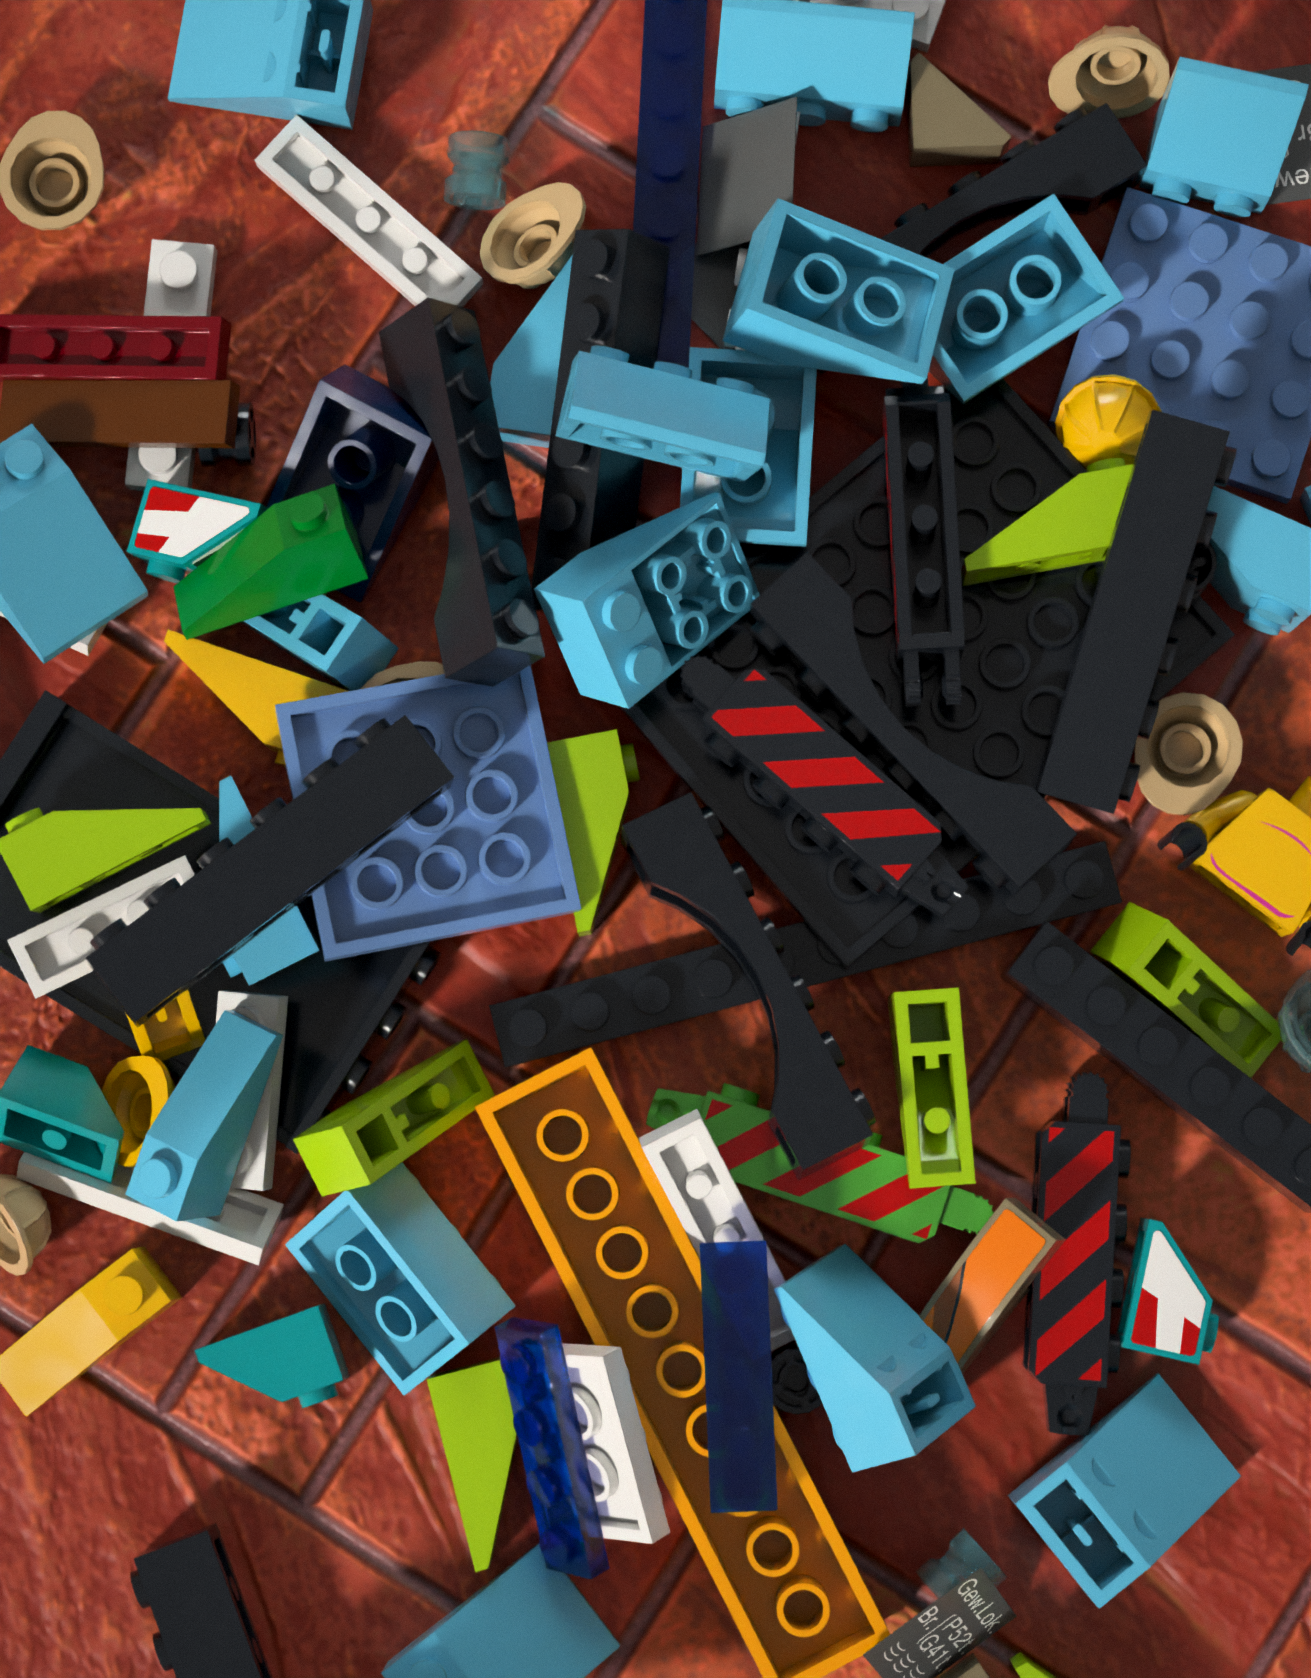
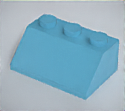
M722 0L714 109L726 110L728 116L735 117L797 97V111L800 112L799 125L820 126L825 123V120L850 122L852 128L864 132H882L887 130L888 126L899 127L904 106L915 12L792 0Z
M1055 194L1050 195L944 263V265L955 270L928 372L964 404L1124 301L1125 298Z
M591 346L590 353L579 351L572 361L555 434L556 437L741 483L763 467L767 448L770 399L754 395V385L725 377L717 378L716 385L691 379L693 372L691 369L669 362L657 361L654 363L653 369L628 363L630 356L628 353L606 346Z
M403 1162L371 1185L342 1192L285 1244L404 1396L516 1306L502 1289L498 1280L487 1270L461 1237L456 1227L449 1222L422 1188L418 1179L410 1173Z

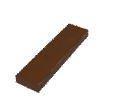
M3 380L0 408V443L33 424L51 447L235 448L240 385L231 380Z

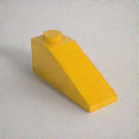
M169 629L164 639V642L271 751L278 753L274 763L285 768L286 764L275 705L348 692V690L195 638L186 640L183 634Z
M145 1247L133 1248L76 1291L0 1355V1382L27 1417L183 1297Z

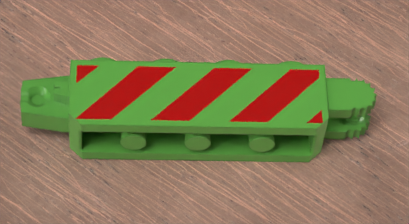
M724 1083L720 1094L707 1091L706 1096L658 1088L648 1112L646 1125L657 1129L698 1109L736 1183L916 1243H921L934 1236L939 1223L962 1231L964 1230L965 1232L968 1231V1233L975 1232L978 1234L994 1213L992 1211L993 1205H989L988 1199L985 1200L982 1196H975V1193L954 1186L909 1189L905 1153L903 1156L879 1148L883 1136L872 1132L873 1136L866 1147L797 1180L768 1124L770 1111L757 1107L760 1095Z

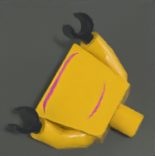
M1307 776L1289 801L1271 788H1267L1258 795L1250 791L1239 790L1219 797L1204 810L1192 813L1184 822L1175 826L1158 841L1157 846L1160 850L1169 843L1176 844L1182 850L1184 859L1177 866L1178 870L1183 871L1190 867L1280 937L1293 934L1299 926V930L1286 945V952L1289 955L1293 956L1301 944L1311 948V776Z

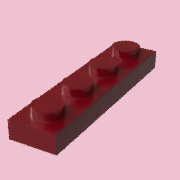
M0 314V382H3V380H226L231 323L222 316Z

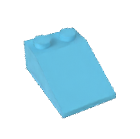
M1180 56L1154 117L1145 157L1147 167L1140 180L1139 188L1152 190L1153 196L1179 204L1188 203L1190 199L1214 204L1215 211L1227 216L1248 217L1251 215V212L1261 214L1272 195L1306 99L1309 84Z
M778 198L752 234L722 341L780 364L922 384L927 379L955 269Z
M690 347L688 368L693 371L691 379L716 385L717 378L720 377L745 381L755 386L754 395L769 398L770 405L767 448L763 467L743 483L682 468L680 507L710 493H720L739 543L806 547L817 369L780 364L747 350Z
M30 424L0 443V611L42 663L45 664L148 597V590L72 471L34 425Z
M1213 486L1207 510L1217 512L1216 522L1210 539V543L1216 553L1217 568L1210 584L1232 609L1245 614L1243 622L1248 626L1270 635H1278L1280 630L1290 633L1311 615V528Z
M540 1541L391 1658L381 1674L384 1678H585L616 1651L621 1644L545 1544Z

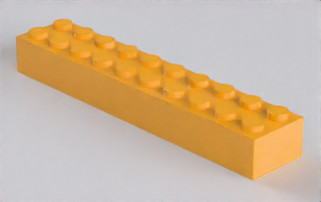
M592 1047L475 1106L594 1344L621 1347L625 1364L629 1370L630 1383L641 1424L646 1434L649 1453L762 1677L821 1678L863 1656V1654L888 1637L890 1631L775 1405L769 1397L695 1248L641 1147L639 1138Z

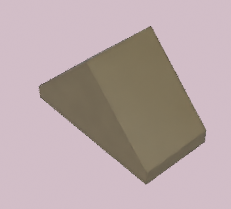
M918 53L910 61L906 82L909 167L998 164L1002 156L1007 153L1012 136L922 54Z

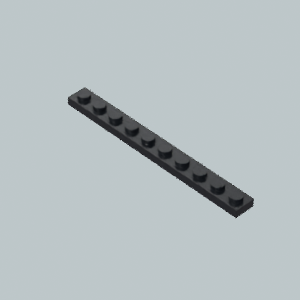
M1103 841L1060 853L1016 895L1005 885L999 891L995 890L980 874L964 878L963 880L969 886L967 891L943 918L921 905L847 969L805 921L776 929L784 946V952L778 954L789 977L798 973L806 986L811 987L1035 927L1046 921L1050 923L1122 903L1107 845ZM722 944L489 1005L504 1065L505 1068L755 1002L759 998L753 984L735 957Z

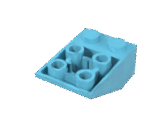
M185 0L168 100L169 102L292 120L297 114L306 123L353 130L373 16L371 0Z
M715 492L579 553L534 588L580 695L627 709L631 708L685 664V660H690L691 656H695L749 612L750 604L760 595L720 493Z
M846 1244L836 1247L774 1289L780 1303L782 1317L794 1335L806 1364L808 1378L813 1387L817 1389L832 1424L834 1439L843 1450L852 1473L916 1456L976 1407L951 1348Z
M1157 1373L1090 1428L1088 1435L1078 1437L1007 1496L1090 1600L1100 1609L1148 1570L1241 1475L1160 1374Z

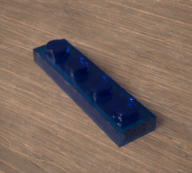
M766 1240L700 1242L711 1513L778 1510Z
M512 1317L494 1328L500 1351V1364L505 1374L514 1416L513 1424L518 1435L526 1471L527 1489L531 1495L539 1531L540 1549L547 1569L593 1579L608 1570L610 1566L559 1326L553 1323Z

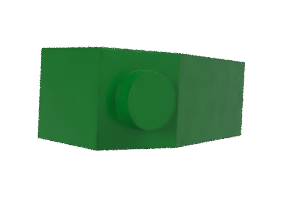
M332 484L273 504L173 588L182 632L186 640L366 580L368 575L357 532L336 485Z

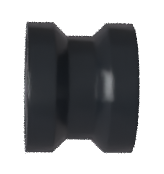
M251 402L239 403L235 448H198L200 462L203 467H215L221 460H235L240 466H253L255 464L256 424Z

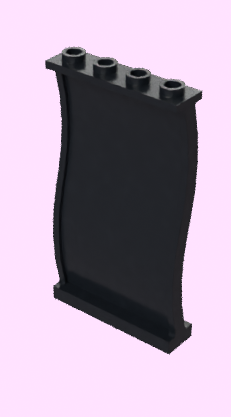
M46 690L0 759V838L9 834L5 827L7 822L40 807L43 815L52 811L201 808L207 813L212 824L41 913L30 911L0 853V967L28 984L10 948L8 939L186 855L194 873L197 874L202 870L197 860L219 842V798ZM312 895L299 903L297 907L319 951L250 986L243 973L231 978L224 964L221 963L188 989L205 1040L216 1025L218 991L236 990L288 996L276 1140L296 1154L300 1153L293 1139L330 1114V1111L344 1090L353 1095L359 1088L373 1064L372 1061L365 1057L378 1035L386 1040L390 1038L407 1011V1007L399 1003L412 981L421 986L424 984L442 954L434 949L438 941L434 940L325 962ZM94 972L88 973L45 994L140 1053L125 1011ZM201 1047L163 1060L162 1062L168 1071L182 1078Z

